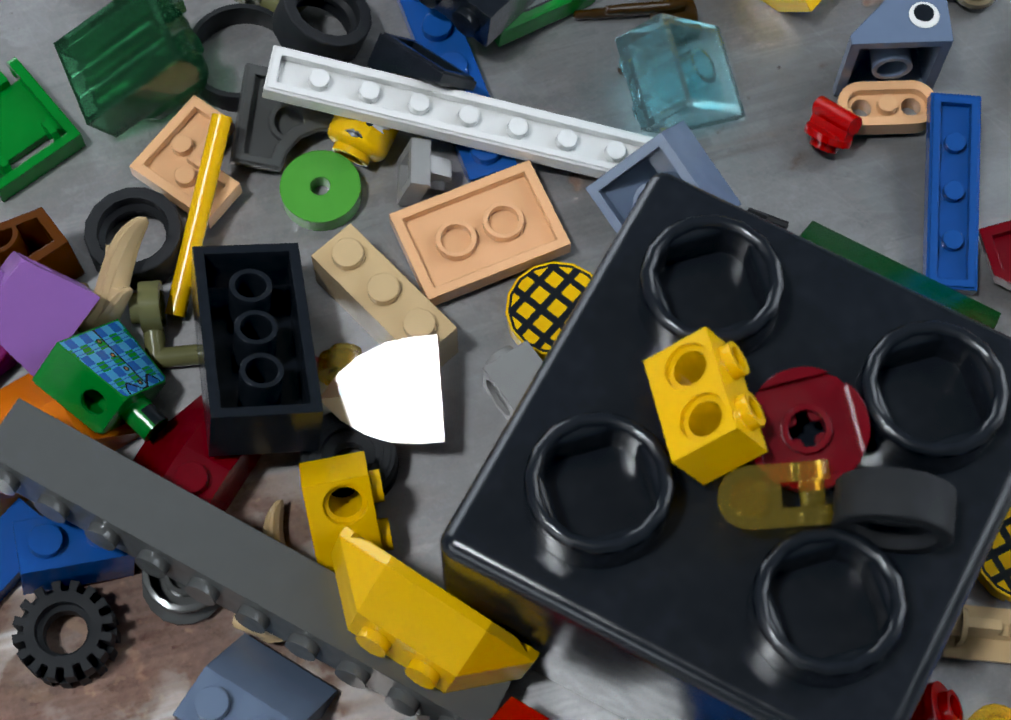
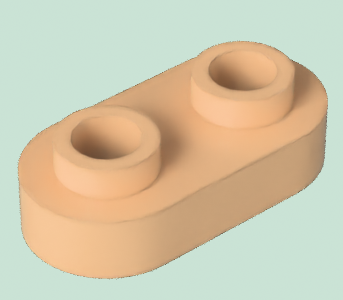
M916 80L861 81L851 83L843 88L839 94L837 104L850 112L858 109L867 114V116H859L862 118V126L856 135L912 134L926 129L927 98L934 91L928 85ZM910 108L916 115H907L902 109Z

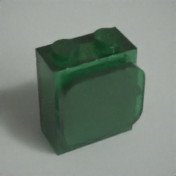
M113 0L53 43L88 126L117 138L144 118L151 121L165 118L188 102L193 95L197 96L205 88L209 78V69L203 56L204 47L198 36L192 31L187 18L183 15L186 12L183 0Z

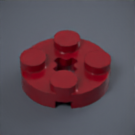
M816 367L790 368L769 378L754 395L763 410L766 424L760 427L768 452L751 460V463L774 487L785 488L796 493L821 492L834 487L837 478L844 472L854 470L861 462L870 438V420L866 406L853 387L847 382L844 384L837 377L827 374L828 371ZM806 414L810 422L821 423L823 432L814 437L815 446L804 447L800 439H791L788 429L796 426V415Z

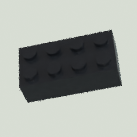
M298 243L193 246L191 295L208 456L318 451L323 420V405Z

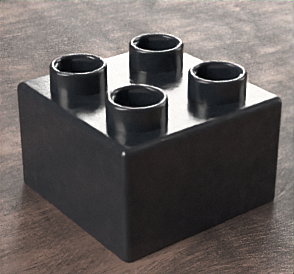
M663 172L654 174L646 183L440 539L444 590L517 637L522 643H526L538 651L540 654L530 669L625 720H911L1011 507V337L682 179ZM706 326L725 343L733 341L740 348L749 366V374L744 376L748 391L753 396L769 378L779 372L795 367H816L828 371L827 374L837 377L844 384L847 382L862 398L870 420V438L861 462L855 469L879 466L908 468L930 473L949 482L957 490L953 543L943 550L930 553L899 554L884 552L863 535L846 529L832 527L831 520L835 486L815 493H796L785 488L780 489L772 486L765 476L753 466L751 461L705 485L701 484L671 461L643 361ZM806 414L796 415V426L788 429L791 439H800L804 447L815 446L814 437L823 432L821 423L810 422Z

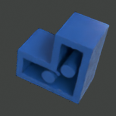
M42 516L13 521L23 595L33 594V591L41 586L45 591L52 590L51 582L59 580L65 586H69L70 580L80 581L83 585L134 576V557L117 548L109 551L97 546L86 537L85 530L67 520L64 523H57Z

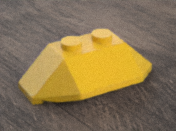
M347 526L339 534L331 552V558L348 631L356 635L357 643L367 652L377 657L388 656L405 667V674L419 686L426 689L437 688L443 693L517 680L521 679L540 654L538 651L526 643H522L517 637L370 541L364 540Z

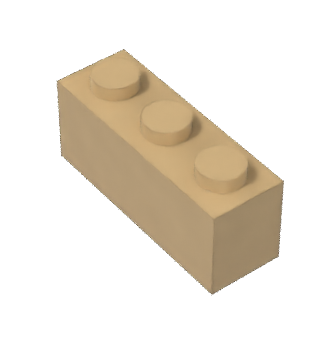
M351 223L311 255L316 282L379 345L407 337L438 334L441 367L458 353L457 327Z

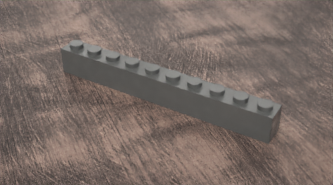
M18 398L1 422V493L10 496L18 493L33 501L36 509L48 519L57 523H64L66 520L85 530L86 537L97 546L109 551L117 548L136 558L135 563L149 575L157 578H164L165 576L172 578L184 585L185 591L196 601L208 606H214L215 603L235 613V619L245 628L260 634L267 631L284 640L285 647L297 657L307 661H314L315 659L322 661L336 669L335 674L340 680L359 689H364L367 686L385 696L386 704L403 715L415 716L417 714L429 716L430 720H490L496 713L511 681L443 693L437 688L426 689L413 682L405 674V667L388 656L377 657L364 650L357 643L356 635L347 629L336 576L333 571Z

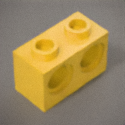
M705 326L643 361L671 461L677 467L705 485L768 452L760 427L766 424L765 416L756 398L748 391L744 376L749 374V366L742 351L733 341L725 343Z
M364 451L299 463L301 487L318 564L334 572L331 552L345 526L359 534L364 540L370 541L384 551L394 550L388 517L377 519L374 503L385 501L379 469L368 471ZM342 487L356 490L347 497L332 495L335 490Z

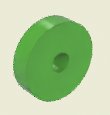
M316 150L298 156L286 167L280 180V195L286 214L297 225L308 230L329 231L339 228L354 217L361 204L362 188L356 167L346 157L333 151ZM320 186L329 188V191L323 195L313 193L314 189Z

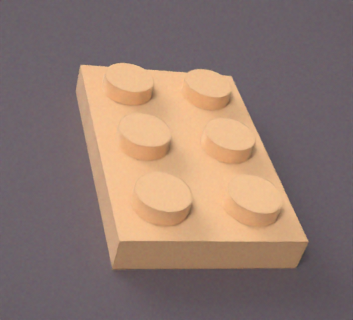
M530 160L389 214L390 225L420 290L435 306L571 252V242Z

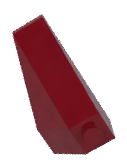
M315 356L316 365L318 367L321 363V360L319 357ZM200 395L168 421L166 426L154 438L144 442L132 461L226 512L262 454L209 457L202 395Z

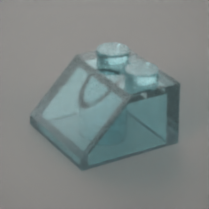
M659 13L615 39L620 56L619 66L627 80L633 101V115L639 123L641 131L660 133L683 120L692 131L739 120L746 116L719 26Z

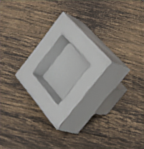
M411 137L398 159L397 205L411 206L419 203L425 194H442L445 192V182L452 181V160L432 155L431 140Z

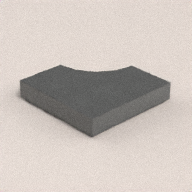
M246 63L229 164L279 173L282 170L287 153L298 141L315 134H328V128L334 115L262 98L268 67Z

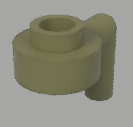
M161 280L138 282L137 292L132 294L128 306L131 323L140 324L144 333L145 352L159 369L199 365L197 344L166 347V304Z

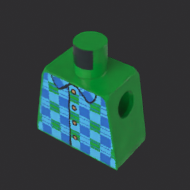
M118 319L57 342L32 379L37 386L98 434L103 435L127 423L147 442L154 438L168 422V418L152 403L166 384L165 375Z

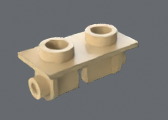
M964 605L942 652V658L1011 664V609Z

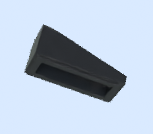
M386 32L379 34L367 63L368 68L462 91H473L477 83L474 77L419 42Z

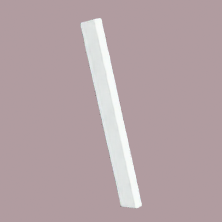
M277 45L273 46L262 98L524 161L530 160L533 163L595 178H600L654 138Z

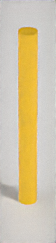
M212 113L165 310L167 315L180 318L186 317L191 296L192 247L203 245L232 118L226 115Z

